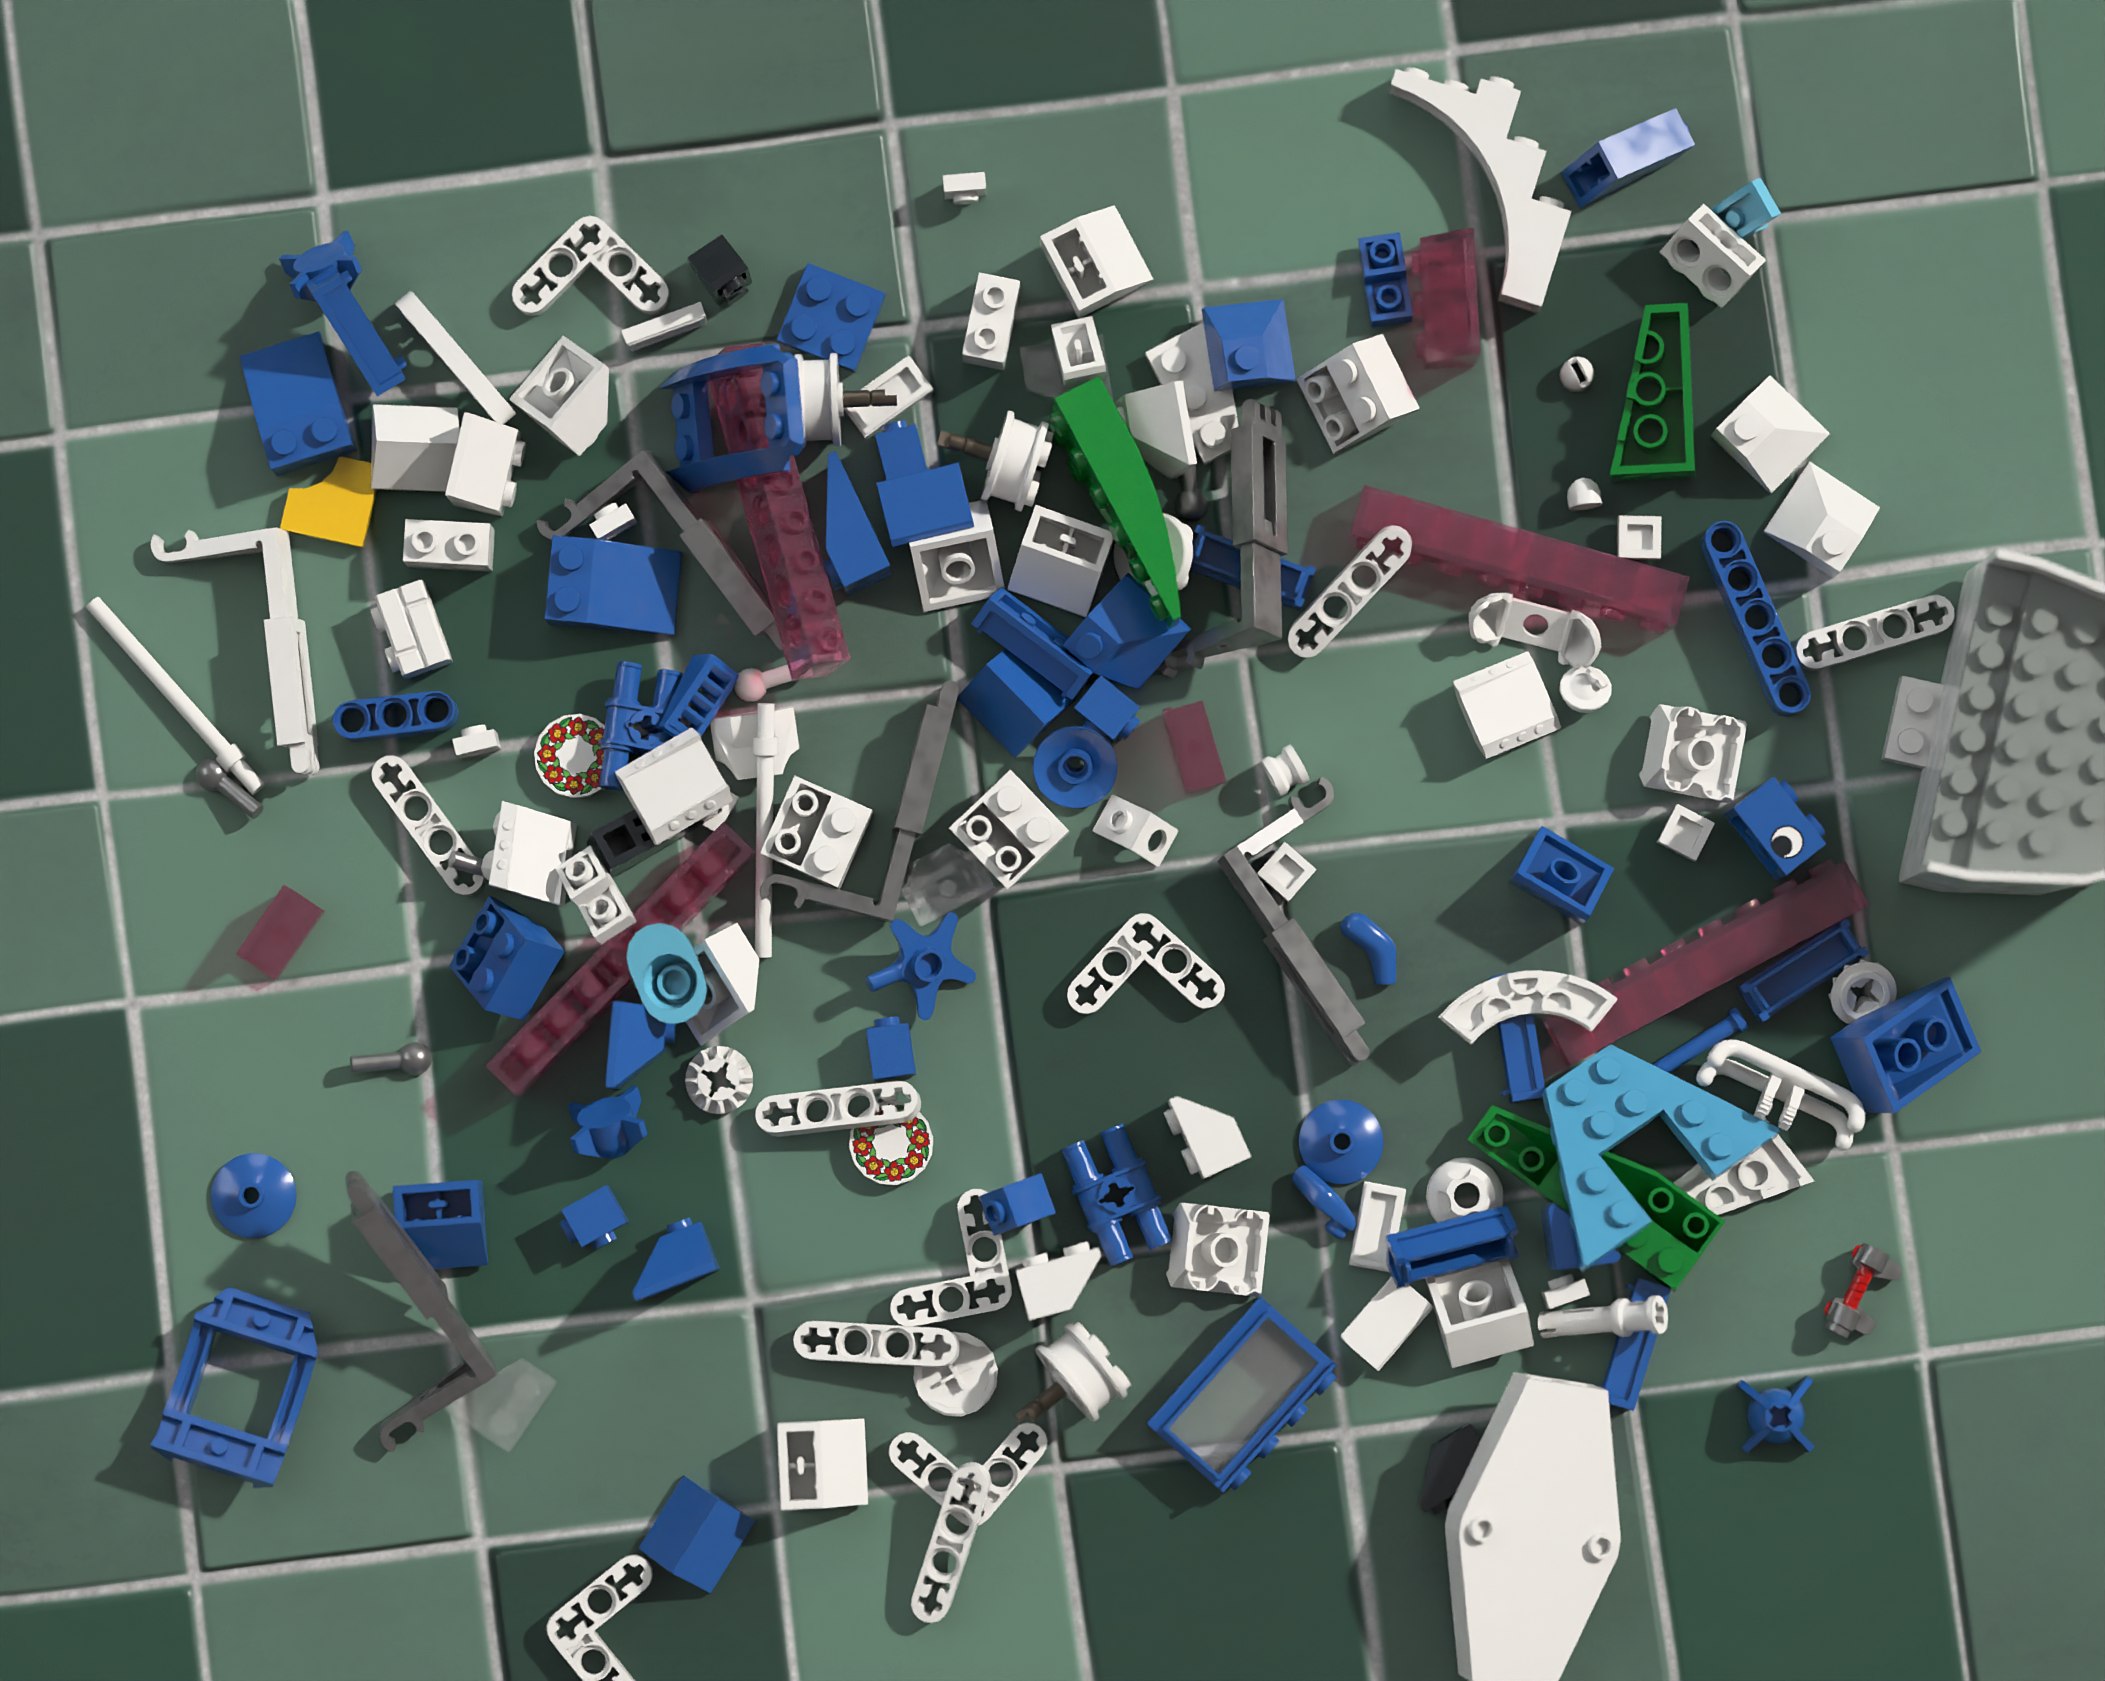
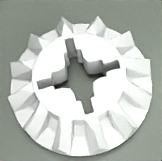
M1860 959L1859 963L1852 966L1844 965L1843 972L1838 977L1832 978L1833 987L1831 993L1828 994L1836 1015L1844 1022L1851 1024L1859 1017L1895 1001L1897 989L1893 976L1886 968L1878 962L1872 963ZM1867 983V988L1875 998L1861 996L1856 1001L1857 997L1850 989L1851 986L1862 988Z
M714 1046L700 1051L692 1059L687 1068L685 1084L690 1099L699 1108L710 1113L724 1114L736 1110L748 1099L753 1086V1073L748 1061L738 1051L729 1047ZM726 1062L729 1063L726 1068V1078L731 1081V1084L736 1086L735 1090L730 1087H720L710 1097L712 1082L707 1079L706 1075L702 1074L703 1070L717 1073L720 1068L724 1067Z

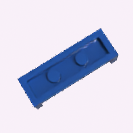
M335 265L307 281L306 285L378 397L406 379L401 369L407 364L402 356L396 359L392 357L346 283L352 280L348 270L340 274Z
M1197 524L1192 540L1193 559L1190 571L1241 589L1240 549L1233 546L1232 540L1205 531L1204 526ZM1280 558L1281 604L1300 611L1316 568L1310 565L1306 568Z
M1002 587L987 600L971 623V625L978 629L977 633L981 634L984 631L1063 691L1062 697L1067 696L1073 700L1079 690L1085 687L1094 674L1063 646L1069 637Z
M1847 918L1842 919L1736 987L1758 1023L1764 1022L1782 1008L1842 971L1844 965L1849 966L1869 954L1865 946L1861 948L1848 928L1851 924Z
M1506 974L1492 976L1489 980ZM1533 1014L1518 1015L1498 1022L1497 1027L1508 1089L1500 1091L1501 1096L1508 1095L1509 1103L1543 1098L1542 1093L1545 1090Z
M1505 1205L1386 1235L1387 1267L1396 1287L1401 1288L1405 1287V1283L1407 1285L1412 1284L1413 1281L1504 1258L1515 1259L1518 1258V1250L1514 1244V1235H1518V1227L1508 1206Z
M1634 1278L1632 1285H1624V1288L1631 1290L1628 1298L1630 1302L1648 1301L1650 1296L1657 1295L1661 1296L1665 1304H1667L1671 1291L1669 1287L1640 1278ZM1648 1330L1633 1332L1628 1337L1617 1335L1603 1384L1600 1387L1608 1391L1609 1404L1634 1411L1657 1334H1653Z

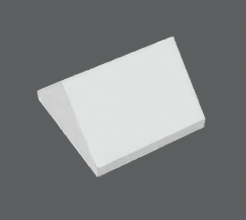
M372 405L371 489L446 492L460 433L457 408Z

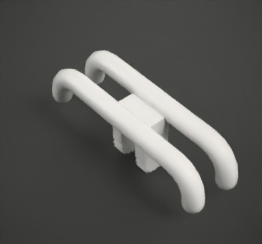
M1723 1040L1716 1044L1709 1052L1707 1062L1701 1066L1696 1076V1081L1701 1086L1710 1085L1716 1075H1725L1761 1091L1762 1094L1754 1116L1762 1120L1770 1112L1773 1098L1785 1102L1778 1125L1779 1128L1788 1131L1798 1109L1828 1122L1837 1132L1835 1145L1839 1150H1848L1852 1145L1854 1132L1861 1131L1865 1124L1866 1113L1863 1104L1855 1094L1835 1083L1739 1040ZM1729 1056L1738 1057L1744 1061H1747L1757 1067H1760L1770 1072L1771 1074L1768 1077L1736 1061L1726 1058ZM1805 1089L1843 1106L1848 1112V1118L1837 1108L1805 1094Z

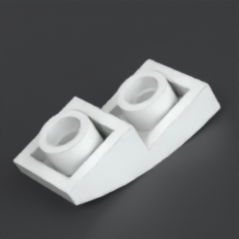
M591 845L555 868L569 897L579 907L592 935L601 945L637 922L617 885Z

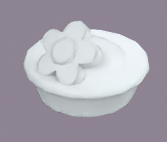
M1591 666L1587 668H1572L1563 675L1560 681V693L1563 700L1572 710L1580 713H1591L1598 710L1608 702L1612 694L1611 683L1608 677L1601 670Z

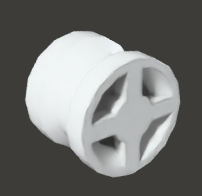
M1291 744L1284 747L1280 755L1274 758L1267 756L1261 760L1267 777L1280 797L1287 794L1289 788L1296 783L1303 785L1310 781L1303 763Z

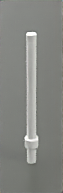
M100 597L93 599L86 606L88 611L217 755L216 761L227 773L231 771L252 795L262 789L265 783L244 761L246 755L235 743L230 745Z
M758 703L757 737H753V755H757L755 953L760 958L772 957V885L768 890L769 896L763 900L760 897V887L767 877L773 875V860L760 854L773 825L774 755H778V737H774L775 704Z

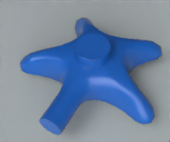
M954 912L947 913L939 925L929 935L925 936L916 932L903 920L895 919L891 921L890 929L899 947L898 958L890 966L865 977L869 990L874 992L894 982H907L912 987L915 995L918 1016L925 1021L930 1019L933 1014L937 991L943 980L955 979L965 983H973L976 979L975 972L956 959L951 949L952 937L958 922L957 915Z

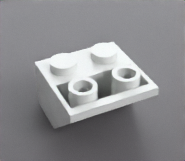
M1115 206L1079 216L1040 236V246L1078 318L1153 281Z
M1383 334L1349 345L1296 379L1333 453L1339 452L1394 425L1420 409Z
M1035 505L1007 590L1086 618L1114 542L1111 532Z
M1011 770L949 828L1007 890L1041 862L1069 835V830Z
M794 776L760 854L805 876L840 890L874 814L873 810Z
M1178 1096L1168 1100L1167 1103L1170 1109L1164 1111V1116L1172 1134L1175 1136L1181 1133L1188 1148L1182 1150L1181 1154L1191 1175L1199 1172L1201 1179H1204L1251 1157L1233 1117Z
M1088 1242L1063 1248L1065 1254L1063 1258L1049 1261L1047 1253L1022 1260L1024 1268L1016 1270L1029 1320L1072 1308L1101 1257L1099 1248L1090 1250Z
M864 1418L779 1422L777 1424L781 1510L868 1504Z

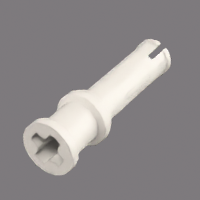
M1657 1295L1650 1296L1648 1301L1630 1302L1628 1299H1617L1611 1306L1541 1311L1538 1316V1329H1547V1331L1540 1333L1543 1338L1601 1332H1614L1620 1337H1628L1633 1332L1648 1330L1653 1334H1662L1666 1331L1668 1323L1666 1304L1663 1298Z

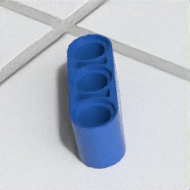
M441 691L385 696L342 703L333 714V725L342 737L351 742L416 736L450 730L458 720L459 710L453 699ZM444 701L449 707L447 717L438 723L431 722L427 716L429 706L433 702ZM402 706L406 709L407 713L405 722L396 728L389 727L385 720L387 711L391 707ZM352 711H360L365 718L363 727L354 733L347 732L343 725L344 718Z

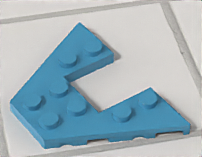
M1609 1044L1546 1087L1542 1097L1545 1111L1549 1115L1551 1122L1550 1133L1552 1143L1556 1145L1561 1168L1559 1175L1564 1198L1570 1209L1571 1216L1569 1221L1571 1229H1574L1581 1260L1579 1264L1581 1271L1584 1272L1640 1233L1652 1221L1600 1157L1660 1116L1709 1178L1714 1181L1776 1138L1781 1130L1612 1044Z

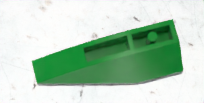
M1100 376L1054 398L1049 419L1051 423L1048 425V431L1054 433L1052 440L1057 447L1064 446L1070 457V460L1067 461V466L1074 481L1077 484L1084 483L1088 493L1109 526L1114 541L1122 548L1128 558V564L1138 584L1143 583L1151 597L1148 599V602L1158 621L1165 620L1169 629H1172L1178 625L1181 614L1176 570L1167 526L1155 487L1141 453Z
M1492 1105L1467 1140L1547 1201L1554 1203L1571 1216L1569 1205L1564 1198L1559 1175L1561 1168L1556 1145L1552 1143L1550 1128ZM1607 1151L1600 1157L1652 1220L1647 1228L1615 1249V1251L1665 1287L1671 1288V1291L1675 1293L1721 1229L1725 1220L1657 1171Z

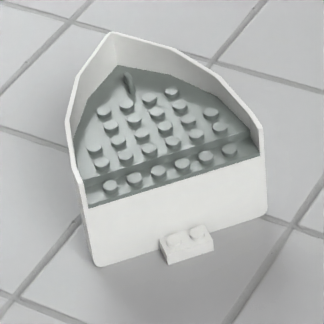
M1997 549L1967 571L1960 593L1941 684L1901 676L1898 680L1881 760L1922 769L1900 868V883L1939 892L2042 895L2105 879V584L2041 558Z

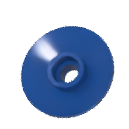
M1070 726L1052 732L1040 743L1034 756L1033 774L1036 784L1048 799L1064 807L1083 808L1099 802L1110 792L1117 776V758L1112 746L1101 734L1085 727ZM1072 757H1080L1084 764L1080 768H1073L1069 765L1068 760Z
M1332 1100L1316 1107L1304 1120L1299 1133V1150L1305 1165L1322 1180L1333 1184H1349L1364 1178L1376 1167L1383 1150V1134L1378 1120L1366 1107L1350 1100ZM1339 1133L1346 1134L1350 1139V1144L1345 1150H1340L1334 1145V1138Z
M258 1153L240 1155L227 1162L218 1172L211 1191L212 1207L221 1224L232 1233L247 1238L265 1237L281 1229L290 1219L297 1197L296 1186L288 1169L277 1159ZM250 1187L256 1188L259 1192V1199L253 1204L248 1203L244 1198L245 1191Z

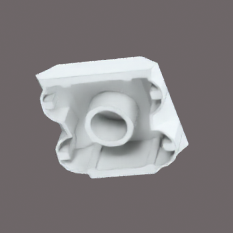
M1528 651L1453 681L1459 706L1476 745L1486 759L1495 755H1501L1514 747L1561 729L1556 711Z
M1659 704L1650 715L1651 726L1642 771L1639 773L1643 786L1731 803L1734 798L1747 727L1746 721L1725 715L1718 716L1703 713L1691 707H1672Z
M692 727L615 771L618 781L655 845L677 836L682 830L699 820H707L715 816L720 808L733 801L729 786L725 783L704 746L700 734Z
M502 801L501 810L496 815L493 824L494 834L496 835L494 850L489 851L484 856L481 866L484 877L489 880V885L524 897L564 907L567 891L555 868L572 857L577 824Z
M1180 1202L1172 1214L1174 1225L1169 1270L1166 1273L1170 1286L1259 1297L1262 1292L1269 1213Z

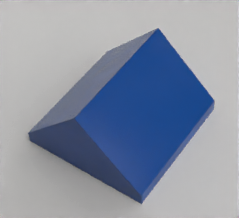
M959 462L876 483L892 547L974 527Z
M1005 648L982 668L958 695L957 700L1016 758L1075 701V698L1071 700L1067 696L1062 697L1063 691Z
M1541 826L1508 882L1582 925L1590 917L1614 868Z
M1554 1203L1545 1204L1541 1209L1548 1269L1562 1270L1580 1267L1581 1260L1574 1229H1571L1570 1216ZM1614 1250L1594 1265L1615 1263L1621 1255Z
M683 1476L639 1546V1549L671 1573L711 1593L756 1520L688 1477Z

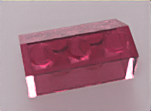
M1464 228L1421 237L1417 245L1418 250H1411L1410 252L1411 274L1419 275L1420 291H1413L1414 317L1421 316L1422 333H1415L1416 358L1424 359V369L1474 367L1481 354L1474 228Z

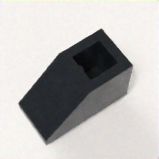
M722 234L687 257L690 266L717 306L724 301L728 305L733 304L749 292L746 287L752 283L749 269Z
M1464 1424L1431 1445L1417 1503L1424 1513L1432 1509L1436 1515L1450 1506L1454 1498L1453 1495L1456 1493L1481 1441L1471 1424Z

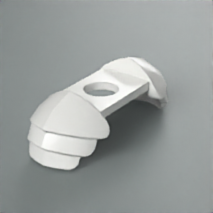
M1492 593L1477 600L1469 612L1470 634L1479 643L1487 642L1491 646H1497L1501 637L1555 650L1559 652L1558 661L1560 664H1570L1574 668L1589 667L1601 649L1599 630L1590 618L1579 611L1572 610L1567 612L1517 599L1510 593ZM1538 614L1547 620L1548 628L1542 634L1534 635L1526 631L1523 625L1524 620L1530 615Z

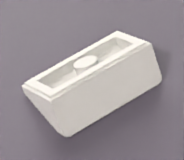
M1391 1277L1340 1337L1350 1348L1379 1371L1434 1306L1409 1284L1407 1285V1283H1405V1287L1397 1288Z

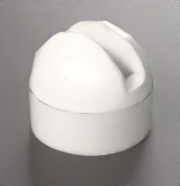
M1583 357L1568 359L1560 371L1562 384L1568 390L1574 392L1587 389L1595 375L1593 365ZM1577 363L1586 381L1580 383L1571 366L1572 364Z
M1580 478L1569 487L1567 494L1569 510H1587L1602 505L1601 492L1593 480Z

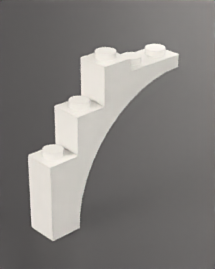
M1405 67L1404 71L1396 69L1389 94L1410 101L1446 124L1475 155L1494 190L1502 215L1505 234V267L1498 301L1538 313L1542 307L1571 211L1563 209V202L1550 197L1541 196L1539 201L1531 199L1546 151L1538 149L1539 143L1525 137L1516 136L1514 141L1507 139L1521 91L1514 89V83L1491 76L1489 81L1481 78L1476 94L1468 92L1469 87L1458 81L1445 80L1444 84L1428 79V73L1416 68Z

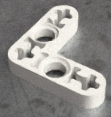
M593 216L582 217L576 221L516 282L512 291L513 302L520 312L529 316L540 315L593 265L625 298L644 314L652 315L661 312L669 303L670 298L668 286L664 280L607 224ZM596 227L599 228L600 231L597 235L600 242L597 245L591 242L587 243L580 250L587 257L583 261H579L575 252L566 247V245L572 241L576 248L584 239L581 233L584 228L590 231ZM618 254L627 255L633 264L631 271L621 277L613 275L608 267L611 258ZM558 255H566L573 261V269L565 277H556L549 269L551 260ZM641 269L646 274L642 275L640 279L648 288L651 289L656 285L660 287L657 292L660 300L657 303L651 300L645 304L642 303L643 293L635 284L632 285L630 290L624 287L636 279ZM543 271L548 281L557 287L550 291L546 284L538 293L541 298L539 304L536 305L533 302H529L524 305L522 303L525 299L522 292L523 289L526 287L531 290L536 289L542 283L541 278L536 275Z
M1142 913L1133 916L1073 980L1067 994L1069 1005L1073 1010L1086 1015L1095 1013L1143 961H1146L1190 1003L1201 1009L1213 1008L1219 1004L1224 996L1225 987L1220 976L1159 920L1150 914ZM1149 922L1153 926L1151 930L1152 937L1160 942L1162 936L1165 935L1171 942L1162 946L1155 959H1152L1147 952L1153 950L1154 947L1145 940H1142L1139 944L1133 940L1136 934L1132 928L1134 924L1138 923L1144 926ZM1172 949L1183 952L1187 960L1184 970L1176 974L1166 971L1162 964L1163 955ZM1119 952L1126 958L1127 968L1124 973L1119 976H1110L1104 971L1102 961L1108 953ZM1193 964H1197L1202 969L1195 974L1197 978L1204 983L1209 979L1216 983L1213 991L1217 996L1213 1000L1208 997L1203 998L1201 1001L1197 999L1195 995L1198 992V988L1190 980L1186 988L1178 982L1189 974ZM1095 968L1099 976L1108 983L1113 984V986L1108 991H1105L1101 984L1094 993L1097 1002L1093 1006L1087 1002L1080 1006L1076 1002L1079 995L1075 989L1079 985L1084 988L1091 985L1095 978L1089 976L1088 973Z
M971 1189L966 1191L958 1202V1216L970 1276L899 1291L893 1297L890 1304L891 1314L898 1324L918 1326L998 1310L1009 1302L1012 1295V1287L1001 1234L994 1236L992 1231H979L969 1236L967 1232V1226L976 1227L973 1214H965L964 1206L971 1203L970 1197L974 1195L981 1196L988 1192L982 1189ZM983 1211L982 1217H983V1222H984V1225H985V1224H988V1222H987V1220H986V1218H985V1216H984V1211ZM988 1237L996 1243L997 1253L991 1261L981 1262L974 1257L972 1246L977 1239ZM995 1279L997 1285H1004L1005 1293L999 1295L998 1303L991 1304L989 1297L976 1299L979 1308H969L970 1295L965 1283L974 1281V1291L986 1288V1280ZM947 1287L959 1289L964 1297L962 1307L955 1312L945 1311L939 1304V1295ZM933 1290L932 1304L938 1314L937 1316L928 1317V1308L916 1311V1319L908 1320L906 1314L898 1313L897 1306L904 1303V1296L911 1295L914 1302L924 1301L927 1299L923 1291Z
M1034 1423L1018 1425L983 1465L989 1471L994 1463L1005 1462L1012 1468L1013 1479L1007 1486L998 1487L991 1483L983 1508L984 1514L980 1517L978 1525H982L989 1519L1044 1454L1047 1448V1437L1040 1426ZM1035 1431L1039 1435L1036 1443L1040 1447L1035 1453L1030 1449L1025 1451L1020 1460L1027 1462V1465L1020 1470L1016 1462L1010 1457L1003 1455L1002 1452L1008 1446L1012 1453H1014L1021 1444L1017 1438L1018 1434L1023 1432L1028 1435ZM912 1432L899 1434L890 1445L889 1455L891 1461L942 1506L947 1490L940 1492L932 1489L929 1485L928 1476L936 1467H945L950 1470L952 1475H954L958 1468L918 1434ZM912 1440L916 1441L919 1445L916 1452L924 1460L928 1453L936 1457V1460L926 1466L921 1478L913 1473L914 1470L920 1467L912 1459H908L904 1463L899 1460L898 1456L901 1451L897 1445L901 1441L909 1444ZM974 1475L972 1479L968 1476L966 1479L960 1478V1481H964L969 1486L964 1491V1495L970 1498L975 1488L982 1487V1485L976 1483L977 1475ZM956 1511L950 1513L961 1523L969 1526V1520L963 1513Z
M635 1554L622 1558L549 1619L547 1633L551 1642L583 1681H599L605 1678L613 1667L619 1672V1675L612 1678L613 1681H635L595 1630L644 1591L651 1583L653 1569L650 1562L643 1556ZM629 1563L632 1567L640 1564L645 1570L640 1575L643 1580L642 1584L637 1585L634 1581L627 1584L621 1590L627 1593L628 1596L621 1600L616 1588L606 1582V1579L613 1575L616 1583L627 1573L624 1568L625 1564ZM596 1589H604L612 1597V1606L605 1613H596L588 1605L589 1595ZM579 1602L584 1614L595 1623L588 1627L584 1619L574 1628V1632L577 1635L574 1639H571L568 1635L560 1638L556 1633L560 1628L557 1620L562 1617L564 1620L569 1621L579 1612L573 1609V1605ZM591 1649L599 1650L606 1659L605 1668L597 1674L588 1673L582 1666L583 1654Z

